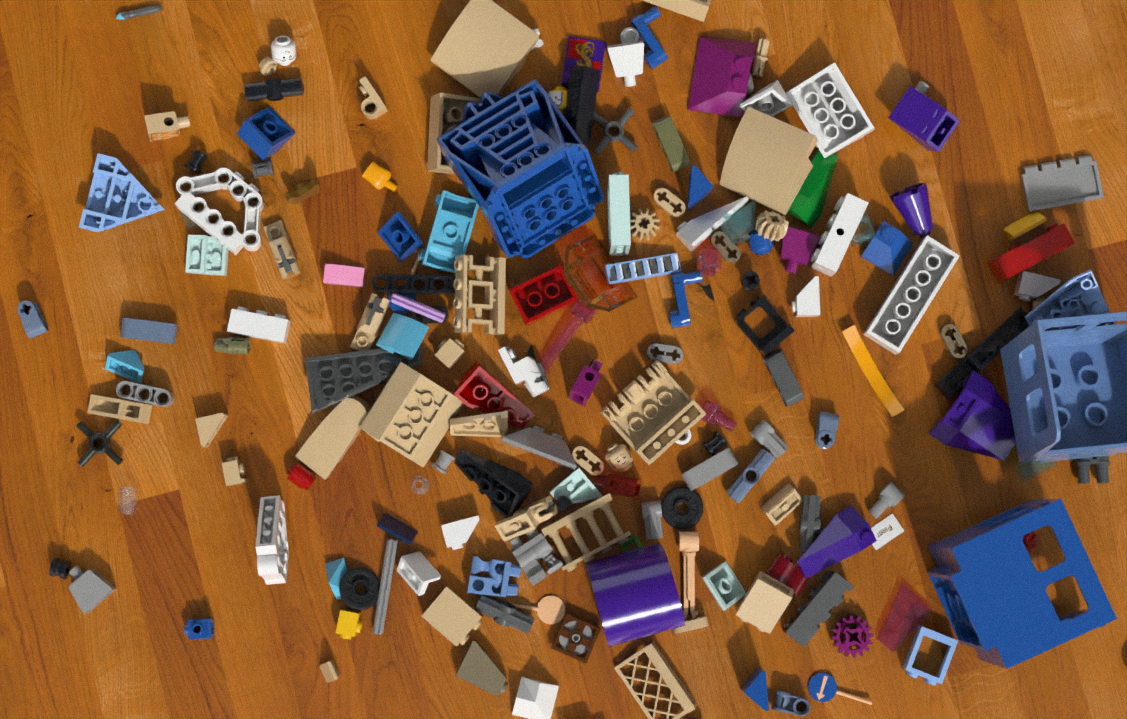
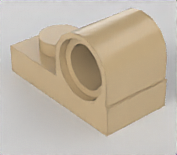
M366 76L359 80L362 85L359 89L365 97L367 95L369 97L362 102L361 110L366 118L376 119L388 110ZM369 105L376 106L375 111L372 113L367 112L366 108Z

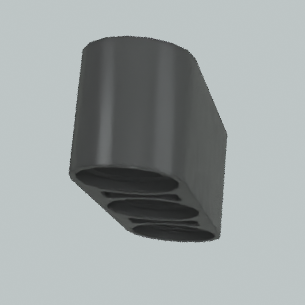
M781 349L764 356V364L786 407L805 399Z

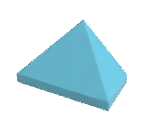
M136 350L108 354L106 370L138 384L142 382L144 367Z
M344 558L325 564L328 582L337 600L342 599L339 585L344 574L348 572Z

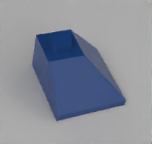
M883 221L861 257L894 276L913 243L900 230Z

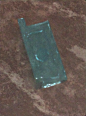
M867 214L861 218L859 223L862 233L855 235L850 242L852 248L868 242L876 236Z
M1038 461L1018 462L1013 464L1021 482H1024L1057 466L1056 461L1038 463Z

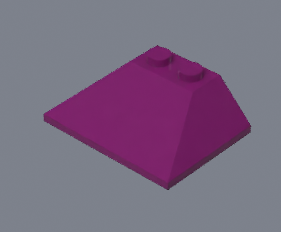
M700 36L688 110L743 117L745 111L740 107V104L747 100L746 95L756 43Z

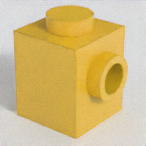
M340 610L336 633L340 634V638L351 640V637H355L357 633L361 632L363 622L360 621V612Z

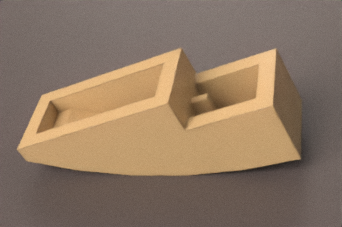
M91 394L87 413L149 424L152 405Z

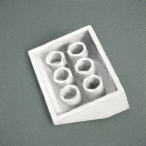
M836 63L831 64L786 92L787 97L808 132L815 135L818 140L816 145L824 158L875 130Z

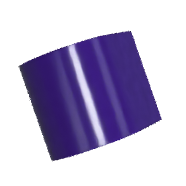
M661 543L586 563L608 647L685 626L676 584L667 555Z

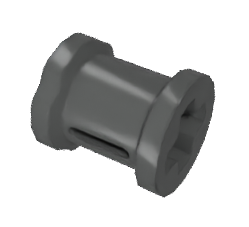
M271 159L260 163L252 162L255 179L269 174L274 176Z

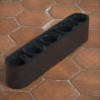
M378 274L373 278L372 285L378 293L455 295V289H453L452 284L456 276ZM384 279L386 286L380 289L376 287V281ZM397 280L405 281V287L402 289L396 288L395 282ZM422 280L425 283L424 288L416 289L414 287L415 281ZM435 281H442L444 283L443 289L436 290L433 287Z

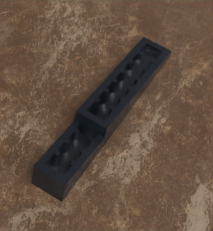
M1021 307L1016 310L934 384L946 399L952 397L962 387V384L972 370L976 373L981 371L1000 353V349L1029 326L1025 318L1027 313Z

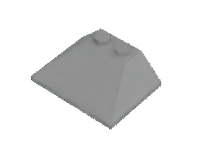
M534 425V428L528 427L502 438L503 443L545 457L573 470L577 466L566 442L562 440L563 436L553 432L551 435L544 433L545 429Z

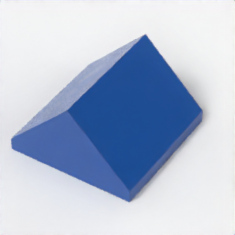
M692 166L689 172L687 210H691L711 193L714 187L696 166Z
M399 211L377 232L399 262L405 260L424 245Z
M757 668L740 689L762 709L769 711L766 671L763 668Z

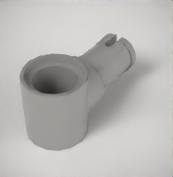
M890 481L879 492L880 499L868 512L877 519L887 507L896 506L905 494Z

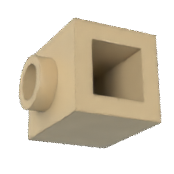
M451 338L448 341L444 339L437 347L439 351L435 356L451 369L465 353L462 349L464 345L457 339L454 341Z

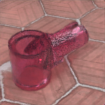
M706 400L702 407L706 415L701 419L711 425L719 424L732 432L737 422L724 415L720 406Z

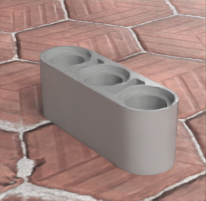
M122 381L116 387L118 396L129 400L161 407H169L175 401L174 394L171 391L129 381ZM126 385H129L131 388L128 395L123 393V388ZM148 389L150 392L147 399H143L141 396L142 391ZM163 393H167L168 395V401L166 403H162L160 401V397Z
M730 447L684 472L681 476L689 490L692 491L739 463Z

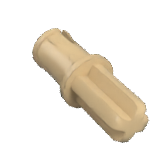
M760 38L758 41L751 72L752 76L763 77L765 61H768L766 57L770 43L767 39Z

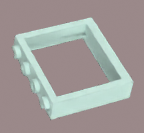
M618 172L609 175L607 185L609 256L628 255L631 246L629 175H624V172Z

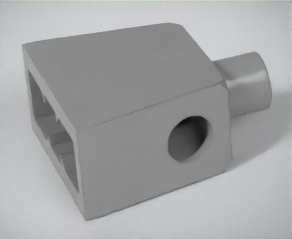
M77 565L69 571V574L75 581L68 588L84 614L91 612L117 589L94 569H89L84 573Z

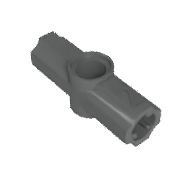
M804 495L802 515H800L799 553H803L810 544H813L820 532L821 517H819L821 496Z
M481 595L475 609L493 618L496 623L502 626H511L526 634L529 633L535 620L534 617L517 610L514 605L504 601L499 602L486 595Z

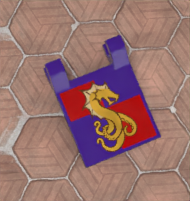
M568 37L561 87L568 88L571 66H587L600 70L597 92H599L605 41Z

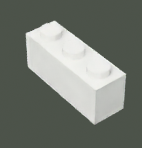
M238 306L237 309H231L227 331L286 344L291 321L286 319L285 315L275 314V317L267 316L268 312L256 310V313L249 312V308Z

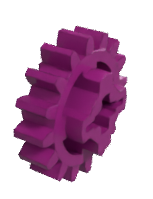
M852 615L848 616V620L841 617L842 623L835 622L838 626L837 629H831L835 632L831 639L836 640L832 645L834 647L839 646L837 652L841 653L844 651V656L848 657L849 653H851L853 658H856V653L863 656L862 650L869 651L867 644H873L869 640V637L874 636V634L869 633L872 627L865 626L866 620L860 622L859 616H856L855 620H853ZM850 623L857 624L853 628H848L845 626ZM846 631L855 633L854 636L856 637L858 642L850 639V636ZM863 631L865 634L864 641L861 638V633ZM840 632L843 633L842 641H840ZM851 645L858 646L856 649H847Z

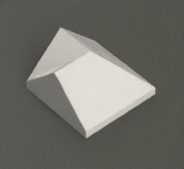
M776 80L740 104V107L746 111L749 106L773 117L791 107L792 104L779 81Z
M521 676L512 715L528 719H551L559 685Z

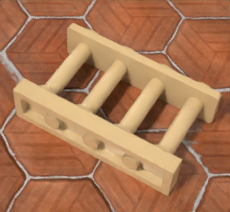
M610 493L541 529L544 536L549 535L550 538L552 537L566 565L561 567L563 571L567 569L570 572L577 568V563L582 560L587 563L595 558V553L601 551L603 554L612 549V544L618 542L620 545L629 540L630 531L623 532L610 508V501L613 500ZM597 508L604 511L617 536L609 542L605 540L593 517V510ZM580 517L587 520L600 545L592 551H589L576 526V519ZM563 526H566L567 529L569 528L583 554L575 560H572L558 534L560 533L559 529Z

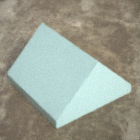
M727 561L701 576L723 611L727 610L746 594Z

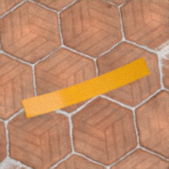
M855 324L842 331L863 373L891 416L894 417L905 409L897 400L872 360Z

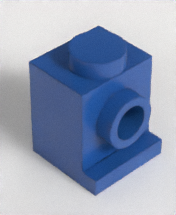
M214 618L189 619L188 624L184 625L185 635H188V639L214 638ZM196 626L201 627V631L199 633L195 631Z

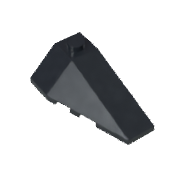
M461 448L455 461L458 468L470 481L474 480L480 487L478 491L482 495H487L492 501L491 506L506 518L513 516L514 512L519 509L527 498L533 483L512 469Z

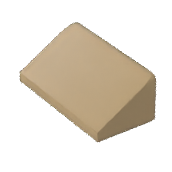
M787 484L761 506L760 509L776 526L803 502V499L795 488Z

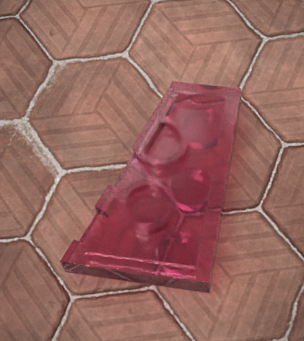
M901 583L898 594L893 601L892 608L877 639L893 653L931 609Z

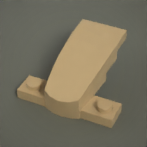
M357 395L331 405L334 409L311 434L295 456L325 480L354 443L361 431L359 426L371 409L370 405ZM370 435V436H371L372 438H374L377 442H380L378 439H376L375 437H373L372 435Z

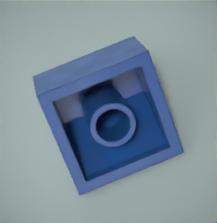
M269 106L247 118L237 135L262 160H265L286 144L295 135V132Z

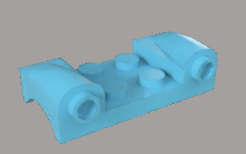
M443 190L441 195L437 194L434 202V205L437 206L436 216L425 250L421 249L419 260L422 261L421 265L456 275L454 261L456 256L466 253L479 205L474 199L458 196Z

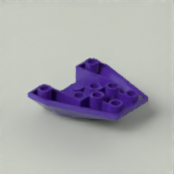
M972 370L962 384L964 389L943 419L939 418L928 434L945 445L1004 461L1016 444L1011 410L992 384Z

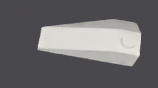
M747 196L692 219L688 223L684 221L677 228L676 236L692 252L744 206L749 198Z

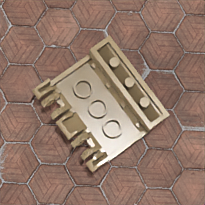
M658 360L651 364L656 373L650 367L646 369L647 374L652 378L649 383L646 382L643 376L639 375L637 379L641 386L634 380L622 390L627 399L621 393L617 395L618 399L624 404L620 409H618L614 402L610 401L608 405L612 408V412L607 406L600 410L611 426L648 465L654 462L706 415L705 411L694 399L692 400Z

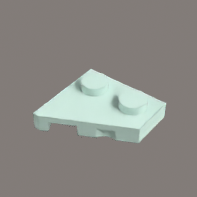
M579 467L549 492L556 501L560 496H567L573 504L602 497V494Z

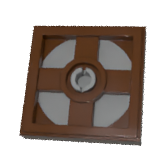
M566 612L551 645V649L586 664L601 627Z

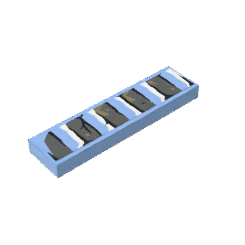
M672 253L605 265L604 271L607 284L611 285L681 272L678 254Z

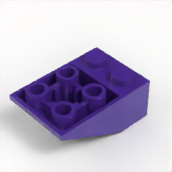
M911 86L905 91L888 117L924 148L934 152H940L960 122L947 109Z

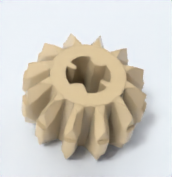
M641 208L638 209L639 216L634 212L631 214L634 219H630V224H633L630 226V231L635 230L632 233L633 237L640 234V241L643 235H645L647 241L650 240L649 233L655 237L656 232L654 230L660 229V226L655 225L660 222V219H653L656 215L655 212L648 215V208L645 210V214H643ZM642 220H645V223L648 222L646 229H643V226H639Z
M765 210L764 213H760L758 216L755 230L764 239L767 238L771 242L773 240L779 241L786 235L789 222L780 213H775L773 210L771 212Z

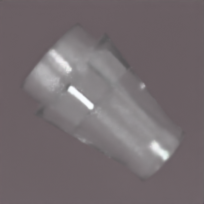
M422 475L415 476L410 483L411 490L418 495L426 493L430 486L428 479ZM420 481L422 483V487L418 489L416 487V482Z

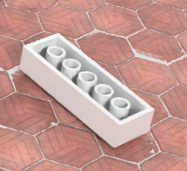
M928 235L925 236L863 335L895 355L900 353L960 255Z

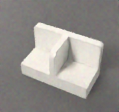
M420 551L401 556L396 570L418 596L425 594L428 583L439 580L441 577L439 572Z

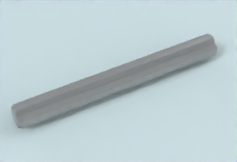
M388 539L386 544L373 625V633L382 635L384 631L398 543L396 539Z

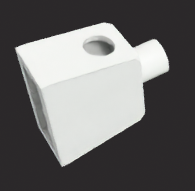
M636 41L608 45L607 49L616 77H624L625 87L635 86V75L643 74L644 42Z

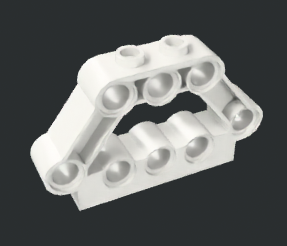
M219 168L213 173L191 178L188 176L179 178L176 182V189L181 197L175 203L177 209L234 255H237L243 247L248 251H257L261 247L260 217L264 203L256 186L252 183L248 185L243 181L245 178L237 171L233 173L227 168ZM222 176L229 177V180L225 183L219 181ZM184 185H191L189 191H182ZM236 188L244 189L242 194L236 195L234 193ZM228 189L234 200L245 203L244 233L240 234L233 222L224 221L218 210L209 209L203 198L195 197L194 195ZM256 199L259 201L258 204L254 207L250 206L249 202ZM198 204L204 205L203 210L199 212L195 211V207ZM212 216L219 217L218 222L214 224L210 223L209 220ZM225 229H234L231 235L224 234ZM249 237H256L255 243H247Z
M280 495L260 498L255 548L257 552L258 574L265 580L266 585L287 582L289 548L285 505Z

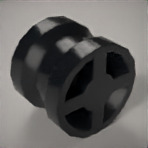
M55 557L49 569V576H60L61 579L66 580L71 568V561H61L60 558Z

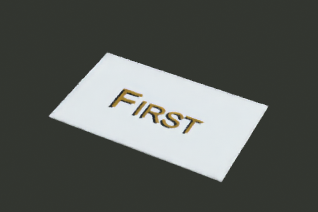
M893 514L871 528L877 540L872 545L875 550H878L904 532V529Z

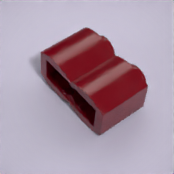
M784 553L782 556L777 554L765 574L792 588L794 594L799 596L810 577H804L799 565L797 567L791 563L793 561L791 557Z

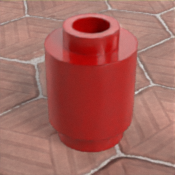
M299 463L296 466L293 464L286 473L289 475L288 480L305 490H308L316 479L312 476V472Z

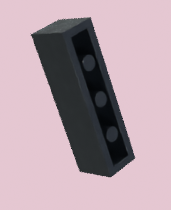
M571 66L564 117L582 143L590 146L600 70L587 66Z

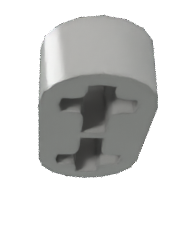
M656 343L648 347L647 356L652 361L658 360L662 363L677 364L682 360L683 352L679 347ZM657 347L658 351L664 352V355L659 354L655 358L650 353V350H654ZM673 350H676L680 357L673 361L671 356H666V353H673Z

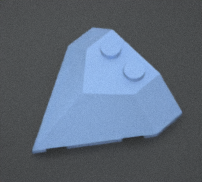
M97 154L93 169L94 176L86 207L82 212L79 228L101 232L164 210L117 158Z

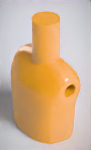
M374 161L362 175V178L378 190L385 186L392 192H395L398 188L397 185L390 181L391 172Z

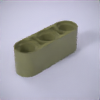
M668 115L652 122L653 129L671 171L676 172L690 166L689 157L671 116Z

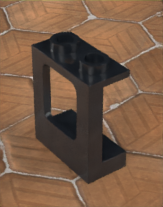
M758 296L750 303L752 305L747 311L743 309L736 315L738 319L735 320V324L759 352L766 356L795 330L791 325L788 326L769 304L766 296L763 298ZM757 307H761L775 323V328L763 338H758L744 322L745 317Z

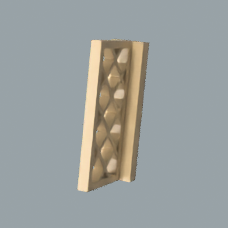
M651 641L614 667L648 719H655L656 713L666 714V719H669V715L674 716L671 719H679L696 709L697 704L654 641ZM644 652L649 658L648 666L637 663L638 656ZM626 664L634 666L632 676L624 675L620 668ZM636 667L647 669L646 679L635 677ZM650 669L659 672V682L648 680ZM634 680L645 682L643 692L635 691L633 688ZM647 683L658 685L657 695L646 693ZM661 686L669 687L671 690L670 698L659 696ZM645 696L656 698L654 708L645 706ZM658 699L669 701L668 711L657 709ZM671 703H680L684 710L678 714L670 712Z

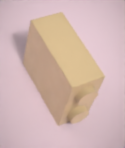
M760 571L739 604L736 616L743 622L751 623L759 631L770 634L791 601L794 590Z
M449 586L441 592L421 616L456 647L459 643L463 646L470 638L468 633L471 629L476 631L482 624L480 620L482 615Z

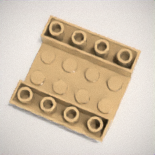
M400 362L359 428L424 467L449 429L450 419L457 416L464 403L444 388Z

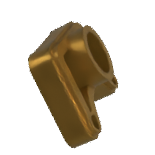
M311 179L309 183L302 182L294 187L295 191L285 193V197L288 202L297 205L303 200L320 192L319 184L316 179Z

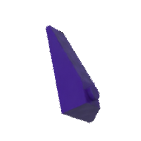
M848 506L831 518L828 526L822 529L819 537L813 544L808 546L798 558L797 563L804 577L808 578L862 551L877 540L869 524L852 506Z

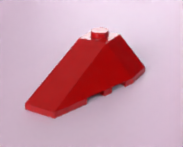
M475 361L464 373L453 392V395L467 407L477 409L485 414L508 411V423L522 429L535 416L532 410L478 361Z

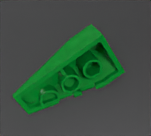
M820 150L811 161L813 167L787 212L811 229L823 212L838 155L835 153L824 158Z

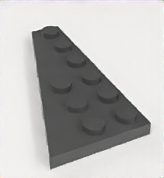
M419 346L412 361L395 351L392 354L383 348L305 358L312 414L389 380L400 362L412 369L422 365L421 346Z

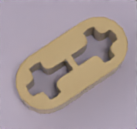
M659 188L655 191L653 199L660 208L674 218L684 215L686 206L683 201L665 188ZM665 193V198L669 202L667 203L665 200H661L660 202L658 200L659 196L657 194ZM672 203L675 206L681 205L680 210L682 212L677 211L674 213V208L670 204Z
M578 446L573 450L572 456L574 461L591 475L597 476L603 472L604 463L587 448ZM584 450V455L588 460L585 461L582 458L578 460L576 458V451ZM588 462H599L601 470L599 472L597 470L592 472V466Z
M703 616L685 620V626L672 629L673 634L709 626L708 618Z

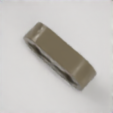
M715 232L710 239L712 247L727 263L737 262L741 256L739 248L724 232ZM715 236H722L724 238L722 242L724 243L725 247H723L720 243L715 244ZM726 248H728L731 252L734 250L736 251L735 259L733 257H731L730 259L727 257L729 253L726 250Z
M953 324L943 326L940 330V337L950 356L955 359L964 357L967 354L968 348L958 328ZM946 328L953 330L954 333L951 334L953 341L950 336H945ZM954 342L956 343L957 347H962L963 350L960 351L961 355H959V353H954L953 350L956 349Z

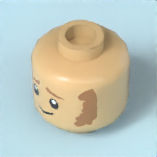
M614 443L607 448L608 452L605 455V460L613 471L622 473L632 466L633 455L625 444L618 445Z

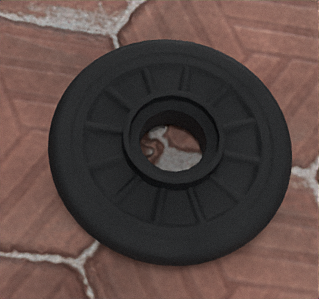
M687 487L672 489L665 495L661 504L664 520L676 529H689L695 526L703 514L702 499L694 490L690 491ZM679 503L687 505L688 510L686 513L680 514L677 511Z
M353 568L346 572L340 581V596L344 603L353 609H368L378 600L380 582L372 571L365 568ZM358 583L362 584L365 588L363 594H359L355 590V586Z

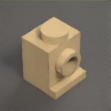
M238 456L227 458V462L222 463L226 486L247 483L248 479L243 478V475L246 474L245 467L238 460Z

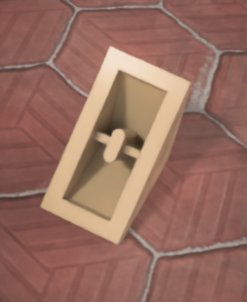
M218 413L195 419L201 446L204 448L209 447L227 419V414Z

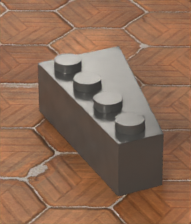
M825 572L819 580L821 583L817 589L814 587L807 595L809 599L806 603L802 602L796 609V616L793 619L789 618L783 626L785 628L783 632L802 647H805L820 629V622L824 623L831 616V608L841 604L844 600L845 595L843 594L845 591L851 592L854 588L852 584L836 572Z

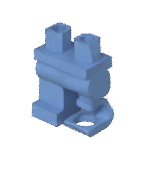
M473 555L470 573L476 574L481 571L489 572V578L470 575L467 593L500 597L517 595L519 585L510 584L508 581L509 576L520 577V566L497 559H491L490 562L482 561L479 557Z

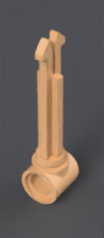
M679 532V551H683V615L687 619L688 600H690V612L692 619H694L698 615V611H695V551H699V532Z

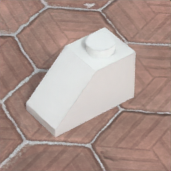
M1022 271L1018 275L1014 295L1019 296L1020 300L1031 301V299L1039 297L1060 284L1061 280Z
M815 276L794 298V301L791 302L792 313L795 312V317H816L820 315L819 276Z
M477 515L441 525L447 548L451 547L452 550L463 548V543H467L480 520V516Z

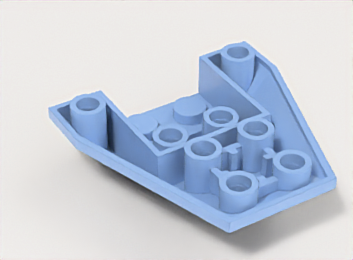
M1090 269L1072 277L1026 315L1025 318L1030 326L1037 320L1109 314L1110 311ZM1115 321L1104 322L1097 326L1116 325ZM1079 325L1051 327L1045 331L1072 329Z

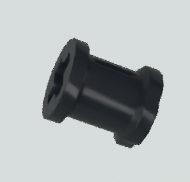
M192 149V155L184 167L199 174L202 163L208 157Z
M747 272L741 279L742 287L748 291L754 290L760 282L759 275L755 272ZM750 277H753V278H754V279H753V282H754L755 284L752 283L751 285H748V284H747V282H748L747 279H749Z
M715 431L714 436L708 441L702 442V445L712 456L715 455V451L722 445L727 444L718 431Z

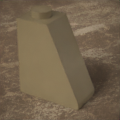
M473 640L456 677L495 696H499V693L504 694L508 683L505 682L507 679L506 675L478 641Z

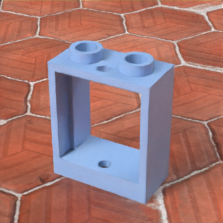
M918 625L902 669L907 671L906 675L916 679L918 675L924 677V682L935 686L936 682L942 684L958 640ZM923 636L948 645L937 677L912 668Z

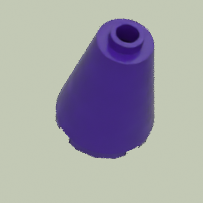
M915 184L904 188L905 190L901 194L899 191L890 196L892 203L914 235H919L920 238L930 235V231L933 230L927 184Z

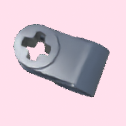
M22 301L19 303L17 311L24 330L30 339L49 331L39 306L35 302ZM27 306H30L32 308L29 310V313H26L25 311L28 309Z
M819 411L815 444L818 448L827 449L834 444L839 414ZM824 436H826V439L829 440V442H827L825 445L824 441L821 440V438Z
M781 690L775 691L777 695L771 709L798 716H805L809 713L810 703L805 698ZM803 701L806 703L804 711L796 710L798 702Z

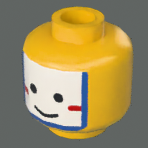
M557 86L555 90L549 91L548 95L564 116L567 106V91L565 87Z

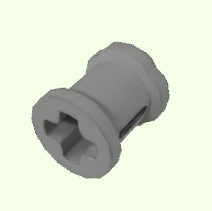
M441 449L440 456L431 466L446 474L449 464L456 458Z

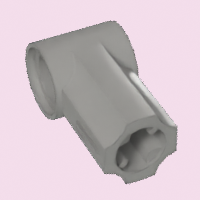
M762 420L750 432V435L760 445H763L775 459L788 449V446L775 434V430L765 420Z
M661 501L641 502L646 540L663 538Z

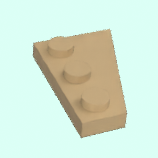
M508 411L450 419V435L507 436Z

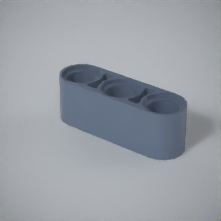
M123 318L120 337L175 344L178 325Z

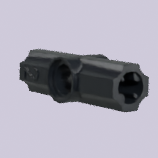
M273 78L261 83L245 84L246 100L259 101L267 99L268 101L283 100L284 97L304 95L302 78L288 80Z

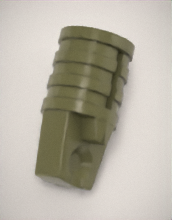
M249 337L216 338L214 348L216 352L249 355L251 342Z

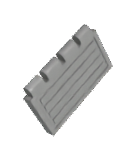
M1091 155L1077 157V164L1074 158L1059 160V168H1057L1056 161L1040 164V171L1037 164L1023 167L1024 174L1020 175L1028 212L1104 198L1097 161H1093Z

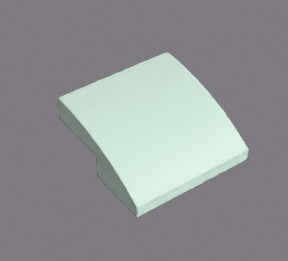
M188 235L185 273L227 276L229 250L212 236Z

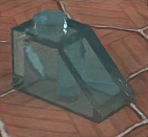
M754 200L725 221L720 227L734 245L739 241L744 243L751 237L749 233L754 229L756 203Z

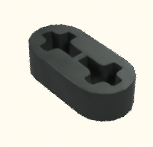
M429 306L437 310L441 309L446 314L442 323L448 320L449 313L445 307ZM412 312L413 319L423 324H441L426 316L423 317V320H419V317L416 316L418 313Z

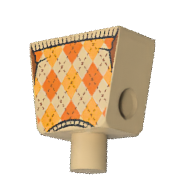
M175 111L144 116L150 142L179 136V129L190 127L188 115L176 117Z

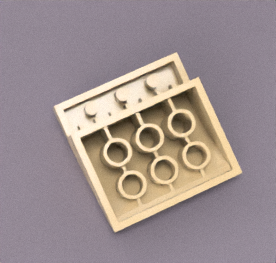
M470 0L441 41L430 61L480 98L485 92H492L499 96L523 67L528 53L536 45L540 35L492 0Z
M748 106L730 144L721 174L720 186L744 197L747 196L761 205L786 215L813 167L809 156L818 140L813 134Z

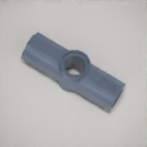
M762 448L742 471L726 494L739 504L754 484L759 481L775 458ZM749 470L755 473L753 481H748L745 477Z

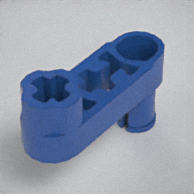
M656 6L630 20L632 26L638 31L639 37L649 50V52L644 54L643 58L651 69H654L668 59L665 51L647 25L661 16Z
M700 270L671 274L677 305L676 311L669 312L672 329L691 325L684 287L686 284L702 282Z

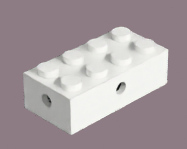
M849 193L838 199L833 209L836 213L830 216L826 224L828 230L822 233L818 241L820 247L813 252L810 258L812 262L811 268L830 277L837 272L867 208L868 202Z

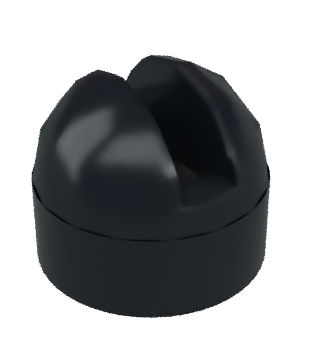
M560 496L556 504L559 511L562 512L571 506L573 502L567 496Z

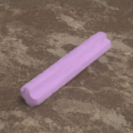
M393 293L391 297V302L440 323L444 321L446 314L442 311L398 293Z

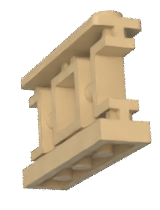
M463 254L456 256L454 261V269L456 270V278L454 280L455 298L453 301V307L455 308L453 327L455 328V333H471L472 324L484 325V334H505L506 258L488 257L485 258V266L473 265V255L467 256ZM467 270L475 271V281L467 280ZM483 271L490 272V282L483 281ZM472 286L485 287V304L472 303ZM467 308L474 309V319H466ZM482 309H490V320H482Z

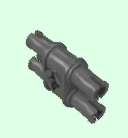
M1109 456L1075 459L1074 465L1077 467L1078 484L1090 483L1089 466L1091 465L1096 466L1097 484L1109 483L1108 466L1111 464Z

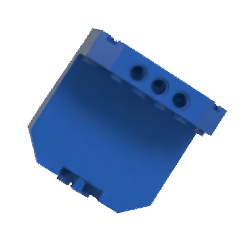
M536 79L504 97H500L492 92L483 93L480 104L468 102L465 105L463 119L460 124L436 139L447 164L480 206L496 243L507 257L520 255L522 258H529L593 219L596 214L595 206L597 203H602L605 197L588 149Z

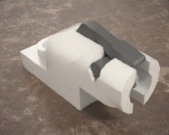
M503 347L498 350L515 384L525 382L524 386L531 393L532 397H536L550 389L542 363H536L530 356L516 362L517 356L512 348Z

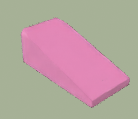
M325 263L323 282L325 284L363 287L365 268Z

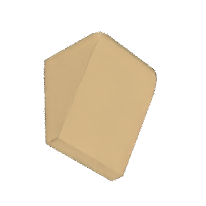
M333 660L320 665L327 683L340 677Z

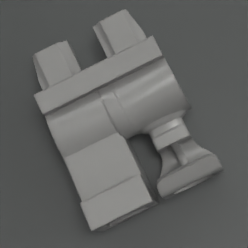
M536 529L525 533L530 540L525 544L522 543L518 536L510 541L513 549L512 553L532 586L548 577L538 562L540 558H543L547 563L549 575L564 566L562 561L554 558L551 553L552 547L543 534H539Z

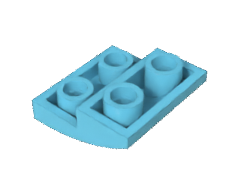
M393 313L376 345L392 354L395 351L412 361L429 326L412 318Z

